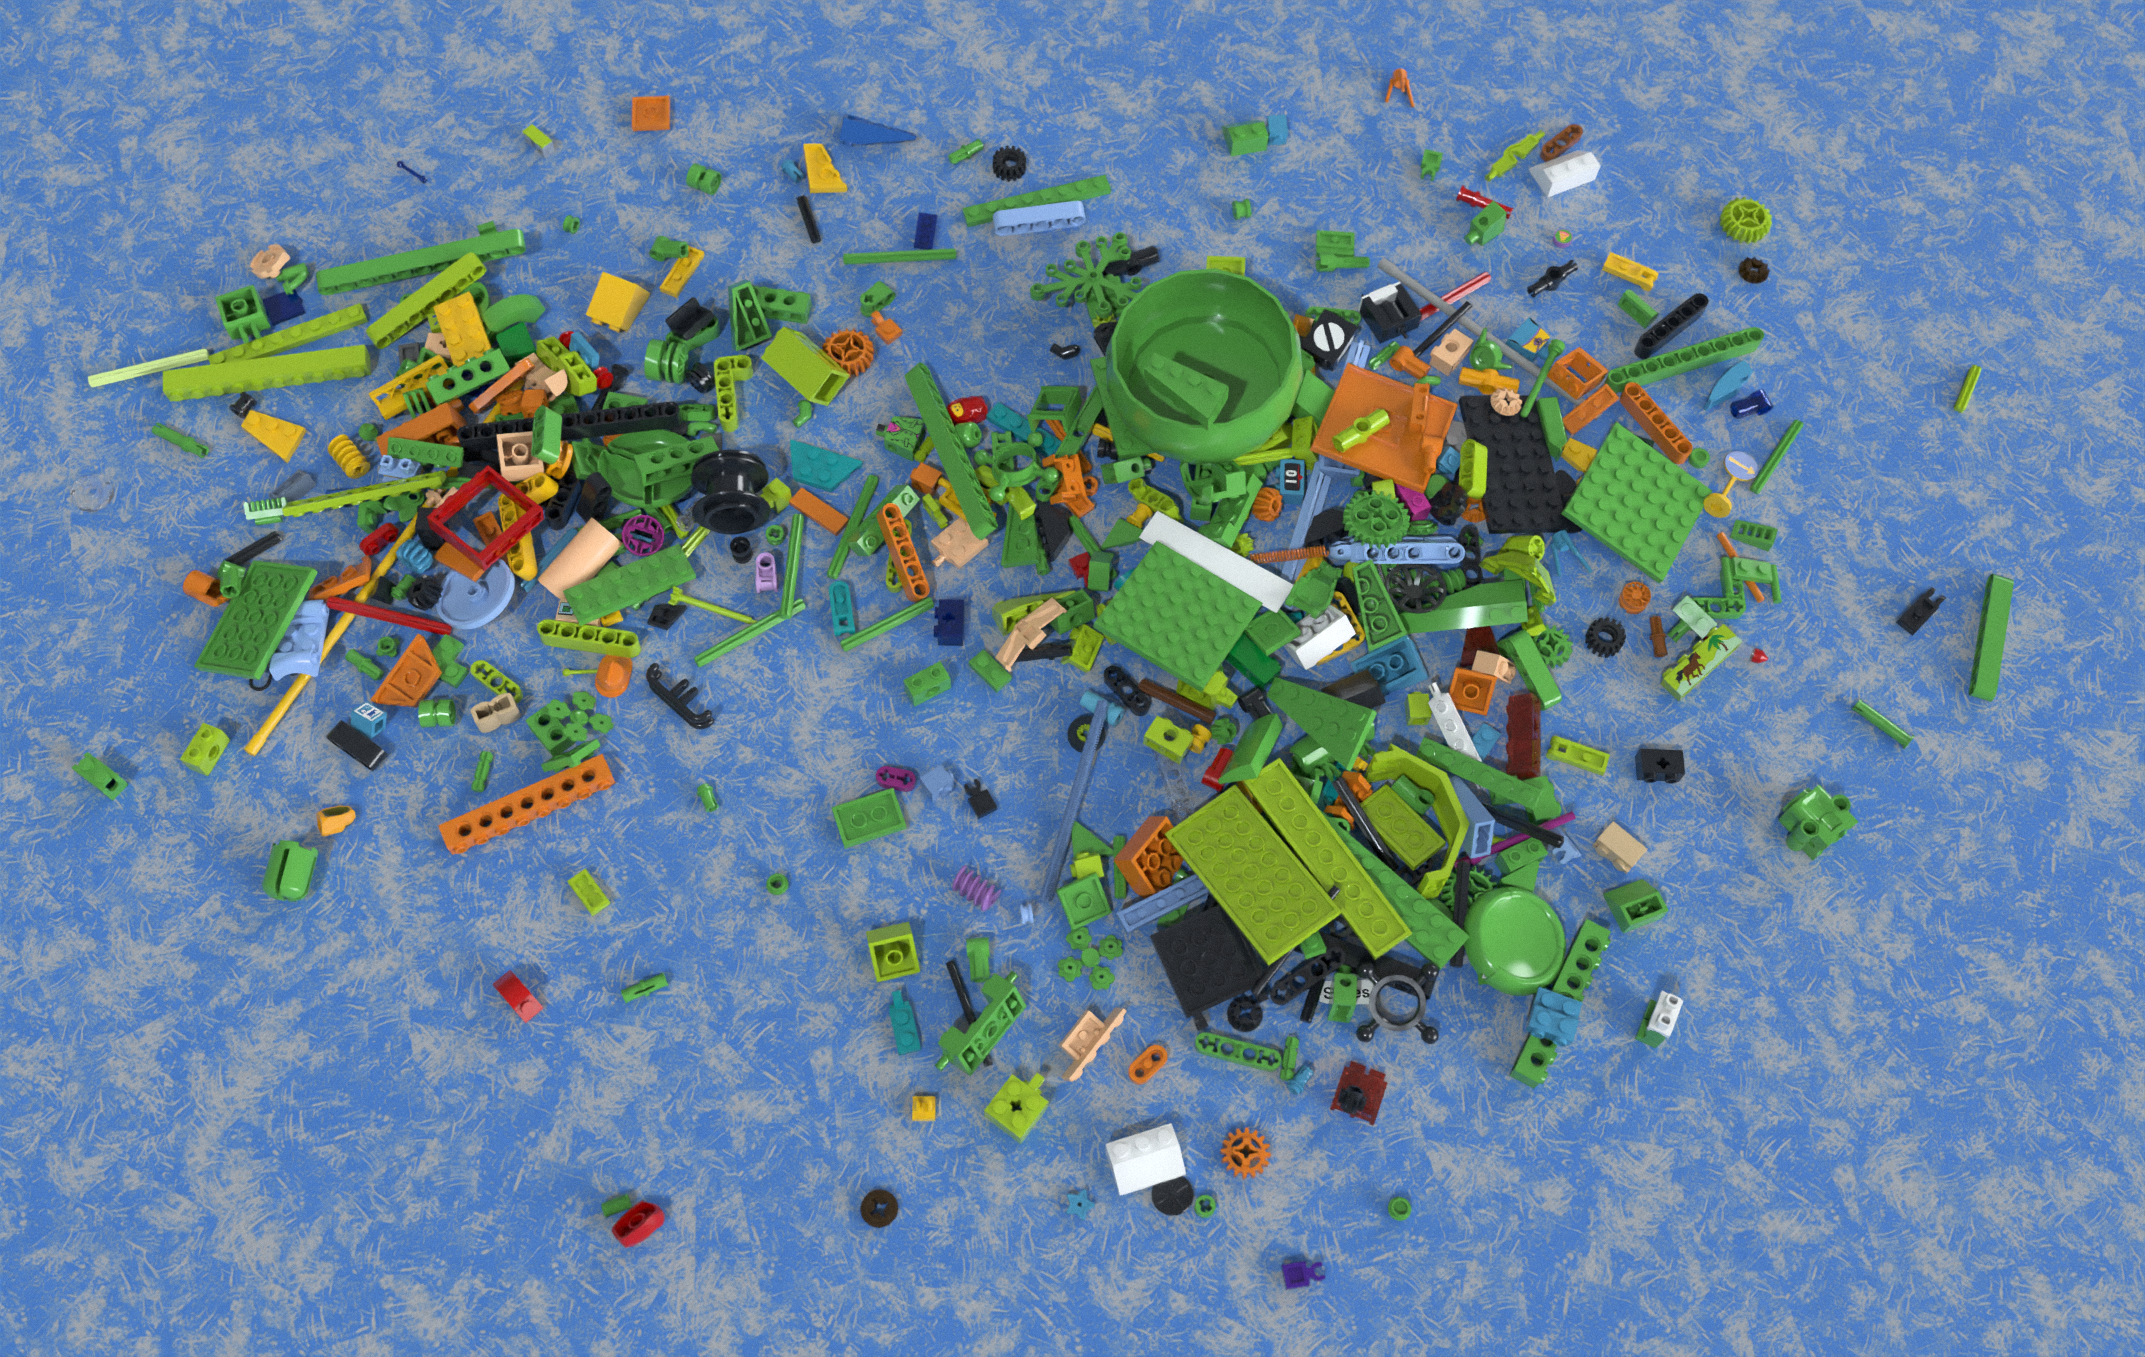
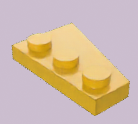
M822 143L803 144L810 193L847 192L848 187L845 182H842L838 170H835L832 165V160Z
M253 410L249 411L241 425L244 431L268 447L271 452L277 454L287 464L307 432L302 426Z
M1569 438L1561 457L1577 471L1585 473L1598 450Z

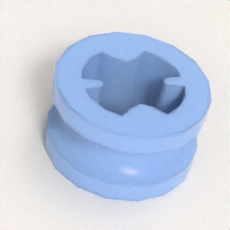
M1031 903L1026 907L1020 905L1022 924H1025L1027 921L1033 923Z

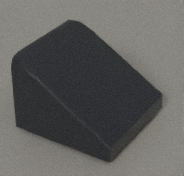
M379 576L375 581L371 598L391 605L394 598L391 595V589L396 587V585L385 577Z

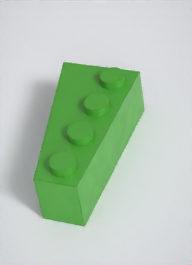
M1372 559L1353 567L1352 575L1369 654L1406 636L1407 632Z

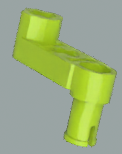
M1142 478L1132 479L1128 483V491L1138 504L1143 503L1155 513L1159 511L1177 522L1180 520L1182 524L1184 523L1177 505L1169 496L1146 485Z

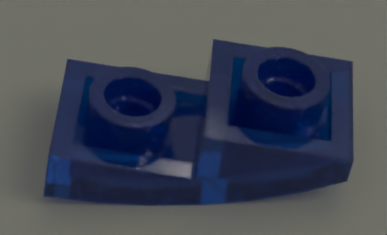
M919 212L914 248L922 250L933 249L938 215Z

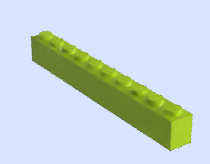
M364 344L163 371V392L170 402H179L186 399H201L203 397L222 396L232 393L239 394L247 391H261L263 389L282 388L292 385L299 386L307 383H321L323 381L342 380L352 377L359 378L371 375L370 354Z

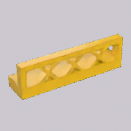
M438 354L368 394L378 406L384 419L388 420L408 408L403 397L404 392L423 387L426 397L431 396L425 385L426 382H429L427 379L435 374H439V376L446 374V370L449 367L441 355ZM439 362L442 365L436 370L431 369L432 366ZM417 374H423L420 379H413ZM446 380L443 383V387L445 388L454 382ZM399 384H405V387L396 389V386ZM383 393L388 394L387 397L380 401L377 399ZM420 393L416 394L419 402L422 401ZM412 395L409 396L412 406L415 405Z

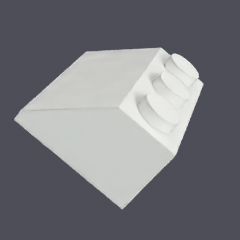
M1577 150L1531 167L1529 171L1548 198L1595 180L1601 165L1592 152Z
M1331 604L1319 618L1314 619L1309 614L1295 625L1300 629L1301 635L1283 646L1295 662L1305 670L1316 665L1319 660L1331 654L1334 649L1349 641L1356 634L1347 616Z
M1172 1123L1105 1144V1153L1120 1196L1186 1175L1179 1143Z

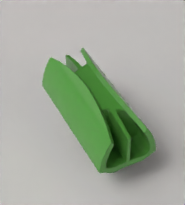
M1372 723L1359 752L1366 761L1368 760V754L1373 757L1376 753L1368 744L1369 741L1375 738L1374 723ZM1309 734L1289 749L1294 753L1291 757L1293 760L1290 763L1292 766L1296 765L1302 776L1309 778L1313 768H1318L1324 771V774L1331 782L1334 781L1333 775L1336 778L1340 777L1341 771L1333 765L1337 760Z

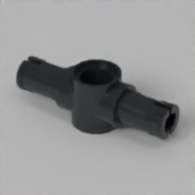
M1569 260L1561 267H1549L1545 275L1539 278V281L1527 287L1528 294H1531V297L1534 298L1544 290L1555 291L1559 287L1560 282L1566 279V276L1578 270V265L1574 263V260Z

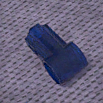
M1763 389L1755 391L1747 398L1732 402L1730 405L1733 418L1737 419L1753 414L1758 416L1764 415L1774 407Z

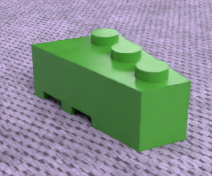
M745 279L728 286L732 349L738 351L772 337L751 282Z

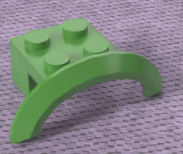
M1233 460L1211 463L1212 477L1194 481L1191 479L1188 463L1180 462L1179 469L1187 492L1203 506H1207L1211 502H1218L1223 498H1237L1239 495L1246 494L1245 470Z

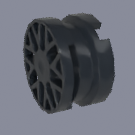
M699 362L693 365V369H688L685 372L688 382L700 393H705L709 386L712 387L715 384L714 376H710L707 367Z

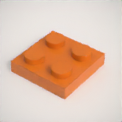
M632 97V130H670V97Z

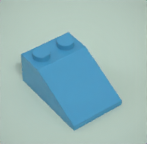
M1407 635L1351 662L1355 674L1368 669L1380 685L1383 695L1410 687L1429 678L1414 641Z

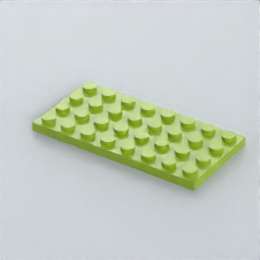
M1236 785L1165 833L1171 845L1268 966L1341 914L1339 907Z

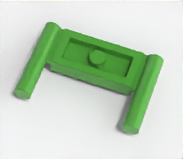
M1729 557L1721 558L1726 596L1734 595L1732 579L1771 584L1773 603L1779 604L1782 602L1776 565L1733 557L1732 559H1729Z

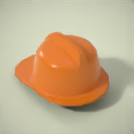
M606 655L602 658L595 678L596 689L602 696L614 698L620 696L627 689L633 665L631 658Z

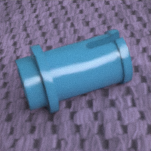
M787 159L782 163V171L787 173L795 183L800 182L797 178L801 181L803 180L804 174L797 169L792 160Z
M1302 1065L1294 1078L1288 1080L1287 1089L1294 1095L1302 1093L1304 1091L1303 1087L1314 1075V1072L1309 1067Z

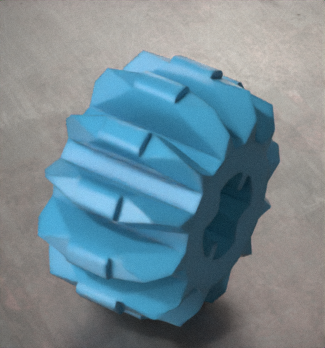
M411 539L402 543L396 551L398 560L407 569L409 568L412 572L418 574L426 571L433 562L432 554L428 552V549Z

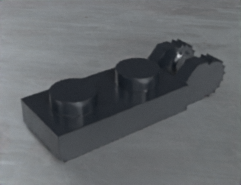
M1933 587L1925 595L1923 594L1896 622L1912 636L1939 609V605L1946 599L1942 595L1935 603L1930 600L1929 597L1936 590Z

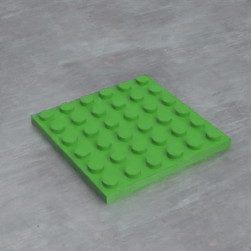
M1616 422L1610 428L1561 514L1653 580L1660 583L1667 575L1704 507V499L1712 493V490Z
M1156 541L1095 621L1093 628L1202 693L1263 603L1159 541Z

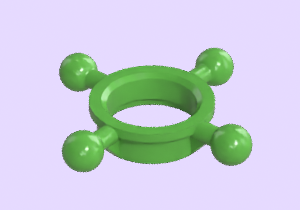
M1031 432L1027 437L1028 443L1014 442L1006 444L999 448L992 456H989L985 450H978L974 454L976 464L980 466L987 463L992 464L993 478L999 483L998 486H993L989 491V496L993 501L999 502L1004 499L1006 487L1026 485L1037 476L1044 477L1048 483H1055L1059 479V471L1056 468L1048 467L1047 469H1042L1040 457L1034 450L1043 442V437L1039 432ZM1024 455L1032 459V462L1026 468L1019 471L1006 472L999 469L1001 463L1012 456Z

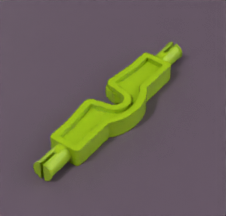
M1539 130L1535 135L1529 134L1521 142L1507 147L1503 156L1492 165L1490 172L1485 175V179H1488V182H1490L1496 176L1500 178L1514 168L1518 161L1513 155L1525 159L1538 146L1539 140L1545 136L1544 131Z

